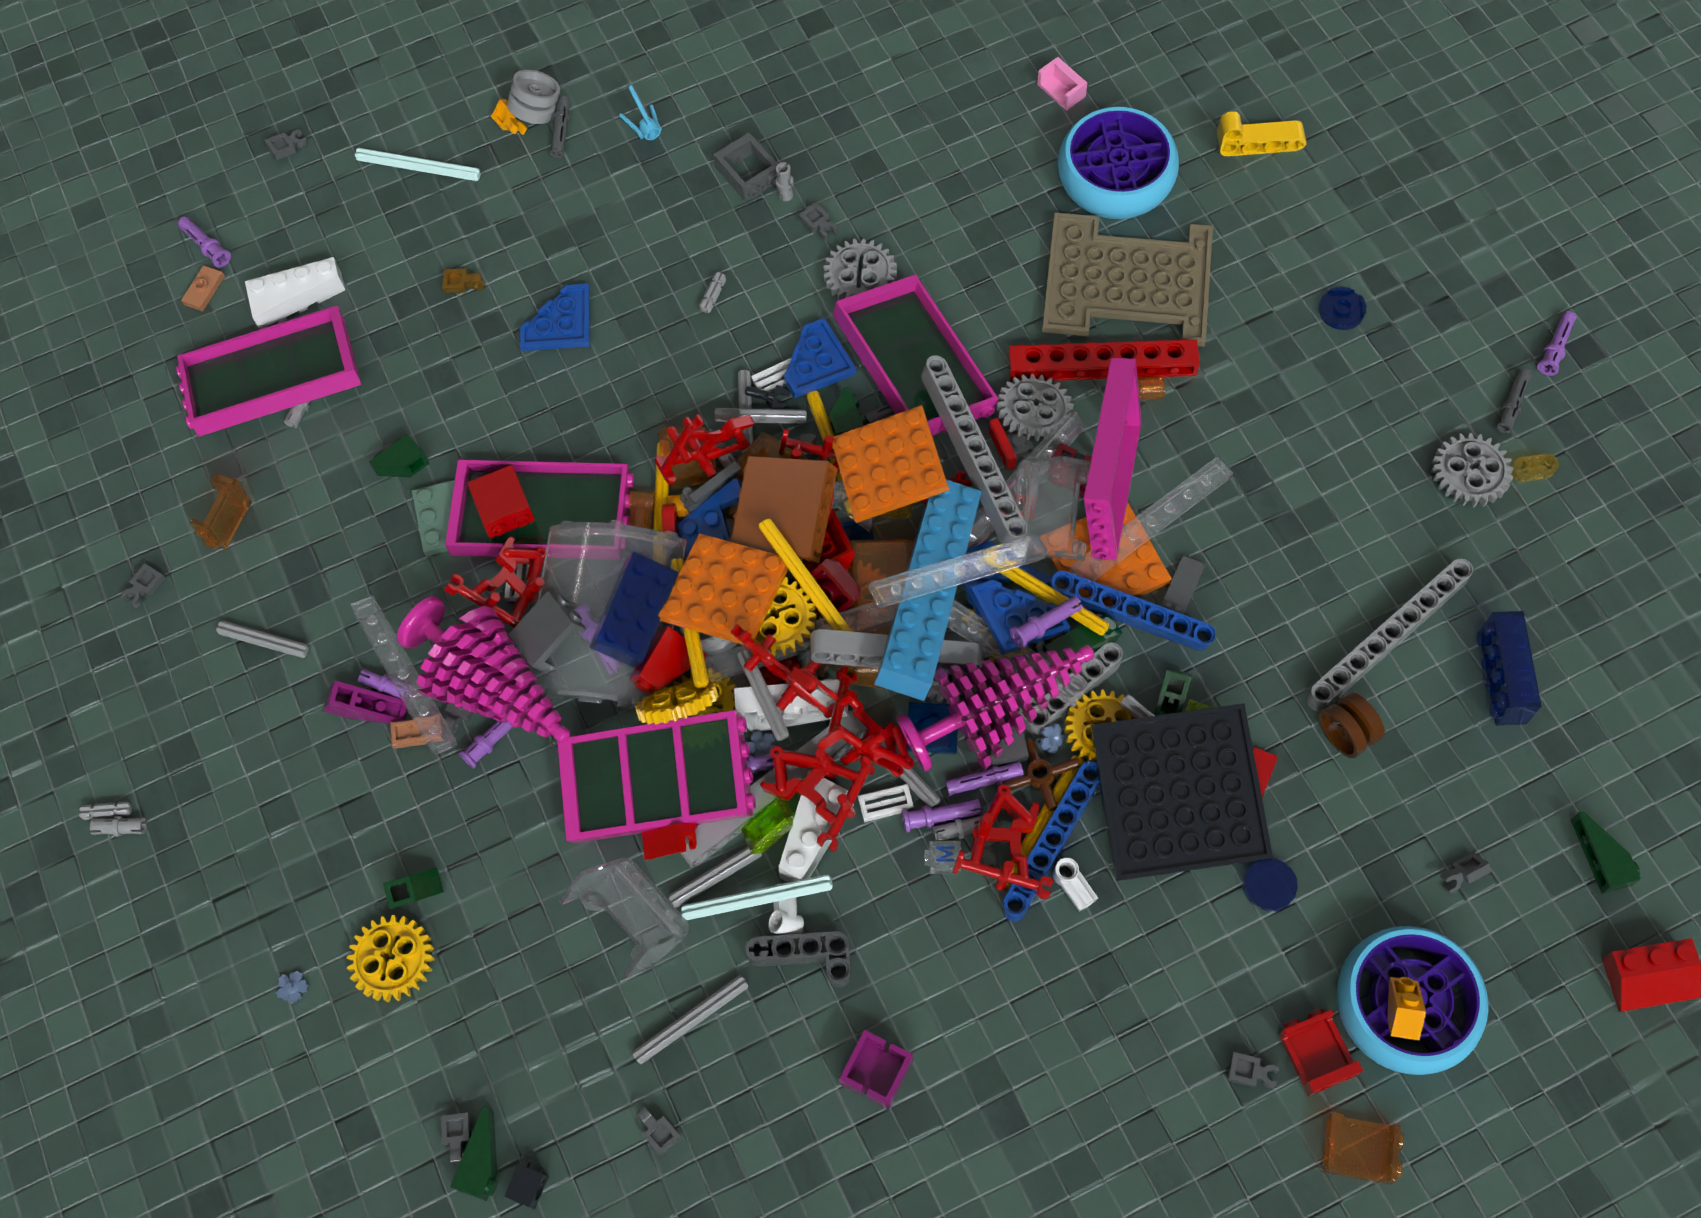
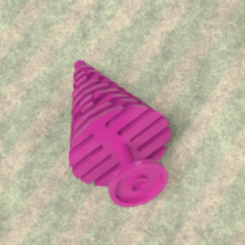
M431 596L425 598L407 614L397 632L396 640L402 647L409 649L420 646L428 639L435 643L428 653L432 657L425 658L420 668L427 673L418 674L417 685L423 687V689L417 690L421 695L441 702L453 703L456 707L478 713L484 717L493 718V720L506 723L510 721V726L516 728L522 726L523 730L528 732L537 731V735L547 738L553 735L560 743L567 741L570 731L565 726L560 725L561 716L558 711H552L553 703L549 697H545L546 694L542 686L534 682L538 679L532 671H529V665L521 657L518 647H515L513 640L507 636V632L504 629L505 626L501 620H496L499 617L493 608L481 606L473 609L459 618L466 622L465 624L451 625L446 631L438 627L445 612V605L438 597Z
M1088 645L1079 648L1076 652L1071 648L1062 649L1064 660H1061L1056 651H1046L1049 666L1039 653H1031L1029 656L1033 662L1034 670L1028 665L1024 656H1013L1014 664L1019 669L1018 673L1014 672L1012 663L1006 657L998 658L997 663L999 670L1003 671L1005 675L1004 680L1000 679L998 675L1000 672L991 660L981 661L984 675L980 668L977 669L974 662L965 664L969 672L967 674L968 677L963 676L960 670L961 667L958 665L949 666V672L955 678L952 683L947 679L948 674L941 667L936 668L934 678L941 685L939 690L943 699H948L950 703L947 708L951 715L920 731L916 730L906 714L896 716L899 726L923 771L926 772L932 768V761L926 745L956 729H959L960 733L966 734L968 739L965 742L971 752L976 753V760L980 766L986 770L991 765V758L985 752V749H987L986 745L990 746L992 755L998 758L1003 752V748L998 744L1000 742L999 737L1003 738L1007 747L1014 741L1010 725L1017 731L1018 735L1026 729L1022 715H1019L1016 710L1019 708L1018 705L1021 706L1023 710L1021 713L1027 721L1032 723L1037 717V713L1030 703L1032 701L1031 698H1034L1039 710L1043 711L1048 706V701L1044 696L1045 692L1042 686L1054 700L1060 693L1054 677L1065 688L1071 682L1067 669L1070 668L1072 673L1077 676L1082 671L1080 664L1094 658L1093 649ZM986 678H989L990 682L992 683L989 685V687H987L984 682L985 680H987ZM973 685H975L978 690L975 692V694H973V692L970 689L973 687ZM959 692H961L964 696V698L961 699V702L957 697V695L960 694ZM1004 712L1009 716L1008 722H1005L1003 716H1005ZM991 719H993L995 725L993 726L994 729H991L989 725L990 723H992ZM977 726H979V728H980L981 731H982V732L979 733V735H980L981 737H978L977 734H976V732H975V731L979 730Z

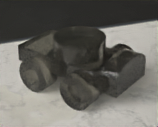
M991 845L985 846L980 863L1002 869Z

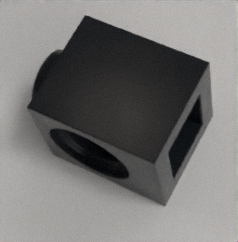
M528 1162L527 1167L518 1164L505 1197L535 1210L549 1178L542 1174L544 1168Z

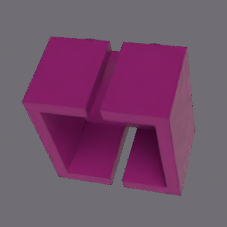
M864 1030L839 1078L840 1085L861 1096L866 1092L867 1099L889 1110L914 1061L913 1054L892 1043L889 1047V1053L886 1052V1040Z

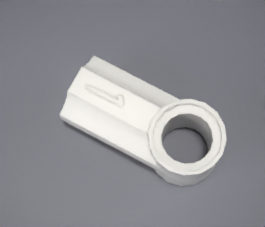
M1063 858L1057 862L1053 871L1054 881L1063 888L1077 910L1080 912L1094 903L1098 897L1079 871L1077 862L1071 858ZM1068 867L1072 871V876L1063 877L1059 872V868Z
M796 897L773 902L774 912L771 914L768 924L770 932L779 935L801 934L804 921L802 916L797 915Z

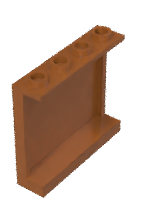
M748 456L747 464L743 469L744 479L738 494L739 503L734 514V528L729 542L777 554L758 527L763 520L769 518L799 559H805L811 564H819L838 469L828 461Z

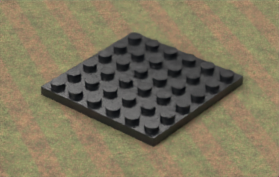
M1245 703L1090 726L1116 881L1273 858Z

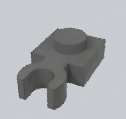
M298 129L293 131L290 136H287L284 132L266 139L265 146L277 161L296 153L295 147H306L308 142L306 137L299 139L302 137V131Z
M816 202L799 214V220L812 233L819 230L823 240H828L826 231H832L835 235L837 234V227L834 223L830 222V215Z
M144 563L129 581L133 587L125 590L121 598L128 602L131 597H134L131 604L138 608L143 602V596L146 594L151 597L166 578L163 574Z
M1233 1052L1227 1081L1255 1087L1257 1080H1260L1264 1086L1274 1088L1277 1082L1269 1080L1267 1072L1278 1073L1279 1067L1275 1065L1261 1067V1058Z

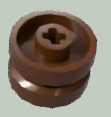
M1347 692L1337 700L1336 704H1330L1320 711L1318 715L1319 724L1327 739L1341 754L1348 758H1356L1366 750L1367 746L1374 745L1385 735L1383 723L1376 710L1366 699L1355 692Z

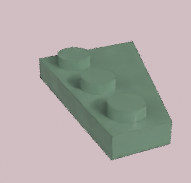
M455 480L412 490L425 556L448 551L445 543Z

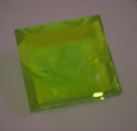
M777 797L741 829L748 847L754 855L767 851L791 830L795 813L788 807L785 800Z

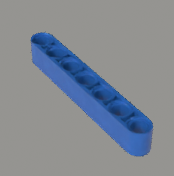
M1067 571L1056 572L1048 586L1069 599L1072 596L1078 597L1081 601L1078 604H1082V607L1102 616L1109 614L1113 620L1195 650L1202 651L1207 649L1216 638L1215 629L1208 623ZM1055 581H1063L1067 588H1057ZM1078 590H1087L1090 594V597L1083 598L1082 596H1080ZM1102 598L1111 599L1113 606L1108 607L1104 605ZM1131 606L1135 608L1137 615L1128 614L1126 607ZM1150 615H1156L1160 619V624L1152 623ZM1173 624H1180L1184 629V633L1175 631ZM1198 632H1202L1207 636L1206 642L1199 640L1197 637Z
M1088 761L1080 767L1027 858L1029 878L1040 881L1041 877L1048 876L1100 785L1096 762ZM1088 772L1093 773L1096 779L1087 780L1084 774ZM1081 794L1084 800L1081 802L1074 801L1071 795ZM1068 815L1072 821L1070 823H1063L1059 820V816ZM1054 836L1060 842L1057 845H1051L1046 839ZM1036 858H1043L1046 860L1047 865L1038 867L1033 861ZM1012 884L1003 901L1002 909L1005 918L1010 921L1021 920L1035 899L1037 891ZM1018 902L1022 909L1017 912L1011 911L1008 908V904Z

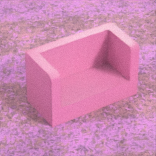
M1059 57L1038 71L1037 85L1066 111L1086 97L1087 82Z

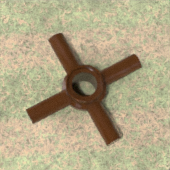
M1027 740L1026 745L1031 762L1028 766L1027 774L1004 781L1003 785H1007L1010 790L1031 784L1036 790L1042 792L1048 811H1053L1057 808V803L1051 790L1055 775L1079 768L1077 759L1073 758L1051 766L1046 760L1040 759L1034 740ZM1039 772L1047 773L1044 777H1035Z

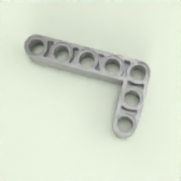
M1112 642L1103 645L1094 653L1092 660L1081 664L1082 671L1077 676L1073 673L1069 674L1071 682L1065 688L1062 684H1058L1057 688L1060 693L1054 700L1049 693L1045 695L1048 706L1043 711L1039 710L1034 698H1031L1032 701L1030 703L1036 709L1037 717L1044 721L1042 724L1028 722L1021 713L1023 712L1021 706H1018L1019 708L1016 710L1019 715H1022L1026 730L1032 735H1042L1041 730L1043 727L1052 726L1053 723H1057L1068 713L1070 707L1073 708L1075 700L1080 701L1083 694L1088 696L1091 691L1095 690L1120 667L1123 655L1122 648ZM1110 654L1113 655L1116 658V660L1110 661L1107 660L1104 656ZM1094 670L1098 675L1090 676L1087 674V671ZM999 671L1000 679L1004 680L1005 675L1003 671ZM1077 686L1080 691L1072 692L1068 687ZM1056 701L1061 703L1062 707L1053 708L1050 703Z

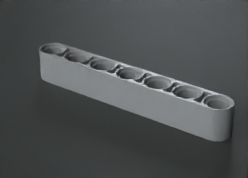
M828 629L815 630L810 634L811 660L824 664L879 668L888 635ZM943 640L936 668L941 667L947 674H950L949 666L958 665L961 667L962 674L968 676L969 672L965 664L974 662L977 669L980 668L983 672V665L981 663L983 661L982 646L973 642Z

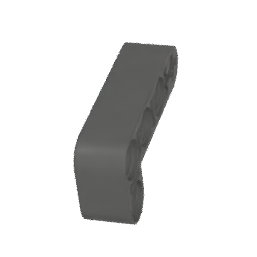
M842 932L761 936L751 938L745 945L747 959L754 966L826 962V972L831 985L844 987L851 980L849 941ZM835 941H841L845 946L841 951L836 952L831 950V944ZM809 943H815L818 949L814 953H806L804 947ZM782 945L791 947V951L787 955H780L777 951ZM769 946H772L771 948H772L773 956H770V954H769V952H770ZM757 947H761L760 956L756 957L754 952H756ZM835 968H844L846 974L841 978H835L832 975V971Z

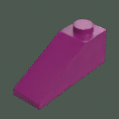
M334 681L328 689L323 712L349 719L390 724V722L404 720L408 701Z

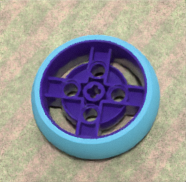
M1127 107L1104 108L1081 118L1066 134L1058 154L1059 177L1069 197L1089 213L1109 219L1133 218L1154 209L1170 193L1179 170L1178 150L1166 127L1153 116ZM1093 142L1087 152L1078 153L1083 147ZM1160 173L1151 182L1143 185L1149 174Z
M1399 926L1381 930L1361 941L1350 952L1341 968L1337 985V1005L1343 1026L1354 1044L1367 1057L1385 1068L1412 1075L1438 1073L1463 1061L1474 1050L1482 1037L1488 1018V996L1481 973L1470 956L1459 945L1435 931L1413 926ZM1392 949L1419 951L1434 958L1439 963L1433 966L1417 959L1400 960ZM1364 967L1374 978L1371 987V1007L1373 1012L1367 1017L1363 1012L1359 999V981ZM1388 972L1396 973L1399 978L1407 977L1419 982L1426 1009L1425 1016L1434 1019L1436 1028L1429 1027L1424 1019L1420 1040L1401 1039L1411 1041L1425 1040L1433 1052L1415 1053L1406 1051L1384 1039L1390 1033L1385 1015V1010L1388 1009L1390 979ZM1427 979L1435 980L1438 984V990L1429 987ZM1456 983L1459 986L1464 1003V1021L1460 1032L1450 1021L1454 1008V996L1451 987Z

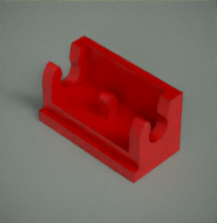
M675 823L642 832L644 860H653L686 852V837L689 840L690 850L695 849L697 845L695 831L697 823Z

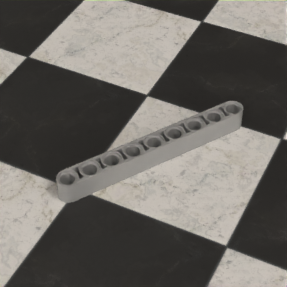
M931 356L927 359L921 374L922 381L974 488L982 491L980 501L1000 542L1007 548H1015L1025 536L1027 525L947 362L941 356Z
M1456 559L1313 685L1307 696L1308 706L1312 710L1320 712L1330 704H1333L1465 586L1473 573L1472 564L1466 559ZM1454 571L1460 572L1463 576H1458ZM1437 586L1443 587L1446 591H1441ZM1420 601L1426 602L1429 607L1422 605ZM1403 616L1409 617L1412 622L1406 621ZM1386 632L1393 633L1395 637L1388 636ZM1368 647H1374L1378 653L1371 652ZM1351 662L1359 664L1361 668L1353 667ZM1333 678L1341 679L1343 684H1337ZM1320 693L1324 695L1326 700L1318 699L1315 694Z
M853 710L848 711L849 716L842 717L840 724L861 739L868 728L853 715ZM829 726L796 752L815 755V751L819 749V739L828 733ZM841 738L824 750L835 761L853 746ZM786 765L787 779L789 781L792 778H797L803 781L807 777L808 771L813 769ZM774 768L750 786L751 793L754 794L756 800L753 816L698 825L697 829H695L697 845L693 850H690L689 840L686 837V852L680 854L691 868L701 864L783 801V799L766 793L761 787L762 781L776 784ZM736 797L718 811L737 808Z

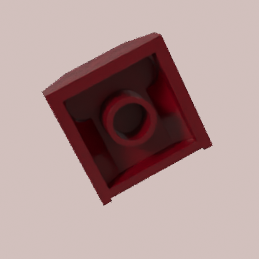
M826 559L810 573L839 614L860 598L861 590L859 585L838 561ZM815 606V611L825 621L824 623L828 625L824 617L821 615V613Z

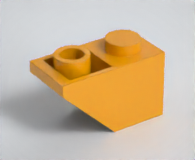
M1390 977L1387 1015L1390 1035L1420 1040L1426 1009L1419 982L1407 977Z

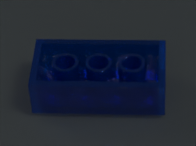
M633 551L624 562L589 648L633 668L640 665L645 658L661 617L658 614L669 599L679 572Z
M1524 611L1492 612L1481 630L1477 633L1478 646L1482 647L1483 652L1481 666L1483 670H1486L1487 675L1485 688L1491 697L1490 715L1494 717L1496 726L1526 725L1542 705Z

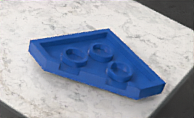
M589 283L564 286L560 290V294L553 301L549 300L542 306L530 322L526 321L520 326L521 350L590 347Z
M825 318L803 326L789 367L785 372L784 383L794 399L856 375V367Z
M995 580L972 586L969 590L1002 655L1022 649L1011 638L1010 629L1012 627H1019L1026 623L1028 618L1032 616L1039 617L1056 607L1052 603L1047 605L1035 600L1034 596L1020 590L1012 591L1002 586V583ZM1064 619L1045 630L1043 637L1034 638L1027 642L1026 647L1067 633L1071 627L1067 620Z

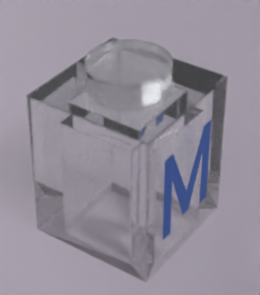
M929 841V850H924V866H930V874H954L952 870L959 850H961V841Z

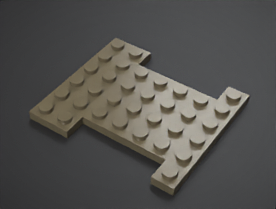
M1054 212L1042 332L1088 336L1090 317L1183 325L1182 339L1197 340L1198 346L1205 347L1213 226L1190 224L1188 243L1098 235L1099 216Z

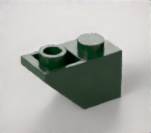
M849 387L843 389L829 413L830 424L835 436L867 425L864 414H859L857 410L859 408L856 394H851Z
M408 434L397 439L389 448L376 454L369 461L377 476L411 478L429 464L424 452Z
M437 867L383 883L390 909L444 892Z

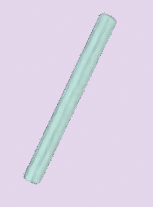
M357 148L355 152L356 160L473 181H478L481 176L480 169L475 167L364 148Z
M822 875L686 904L681 908L682 917L685 920H691L828 891L833 888L832 879L829 875Z

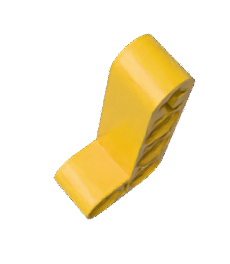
M1227 112L1221 116L1219 121L1217 138L1220 153L1223 156L1290 152L1301 150L1306 146L1304 128L1300 121L1242 125L1240 114L1237 112Z

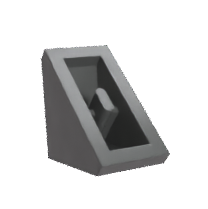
M1011 726L1014 741L1007 747L1004 740H1001L999 745L1003 748V752L998 758L991 754L990 769H992L991 766L993 765L1000 767L1020 761L1021 764L1028 763L1029 754L1024 732L1018 735L1017 731Z

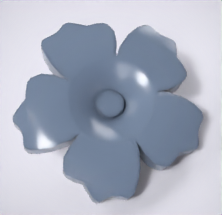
M1053 723L1052 726L1043 727L1041 730L1043 737L1040 739L1041 742L1039 744L1042 750H1046L1050 754L1056 753L1058 746H1061L1064 741L1060 725Z
M754 731L753 736H751L752 742H748L750 754L755 753L754 757L770 754L771 749L775 747V745H771L776 740L773 734L765 733L762 736L761 731Z
M299 971L290 973L289 977L282 974L278 978L280 989L276 991L277 998L285 1001L289 999L291 1004L297 1003L302 998L300 993L308 992L309 988L306 980H302L303 974Z

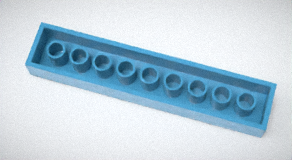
M947 480L949 491L926 499L874 685L922 701L925 700L933 682L982 492Z

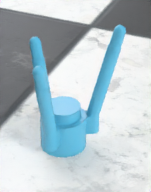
M629 85L628 88L643 119L640 121V127L638 128L624 114L620 113L619 116L638 134L640 139L654 140L660 135L662 130L658 123L654 106H649L652 115L651 119L648 117L633 86Z

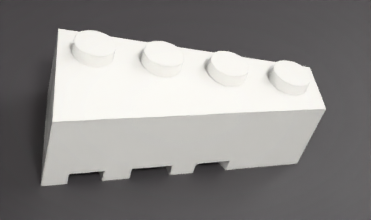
M334 257L245 281L252 317L259 329L267 328L277 321L280 324L287 320V316L297 311L301 313L307 310L309 305L315 302L321 303L345 291L342 273Z
M828 678L821 681L826 687L837 694L840 684L838 679ZM790 684L767 685L775 704L780 700L781 695ZM752 687L734 688L735 710L745 717L747 728L752 733L754 731L772 730ZM818 690L811 693L826 708L835 702V700ZM798 696L792 703H789L784 711L778 708L786 727L831 719V717L826 718L816 707ZM848 705L844 707L842 717L849 716Z
M825 778L814 788L825 799L827 803L826 808L836 815L840 808L837 798L840 794L847 795L848 790ZM802 795L779 864V877L788 883L810 878L832 840H826L822 847L817 844L818 836L821 833H827L831 824L818 815L815 811L816 805Z

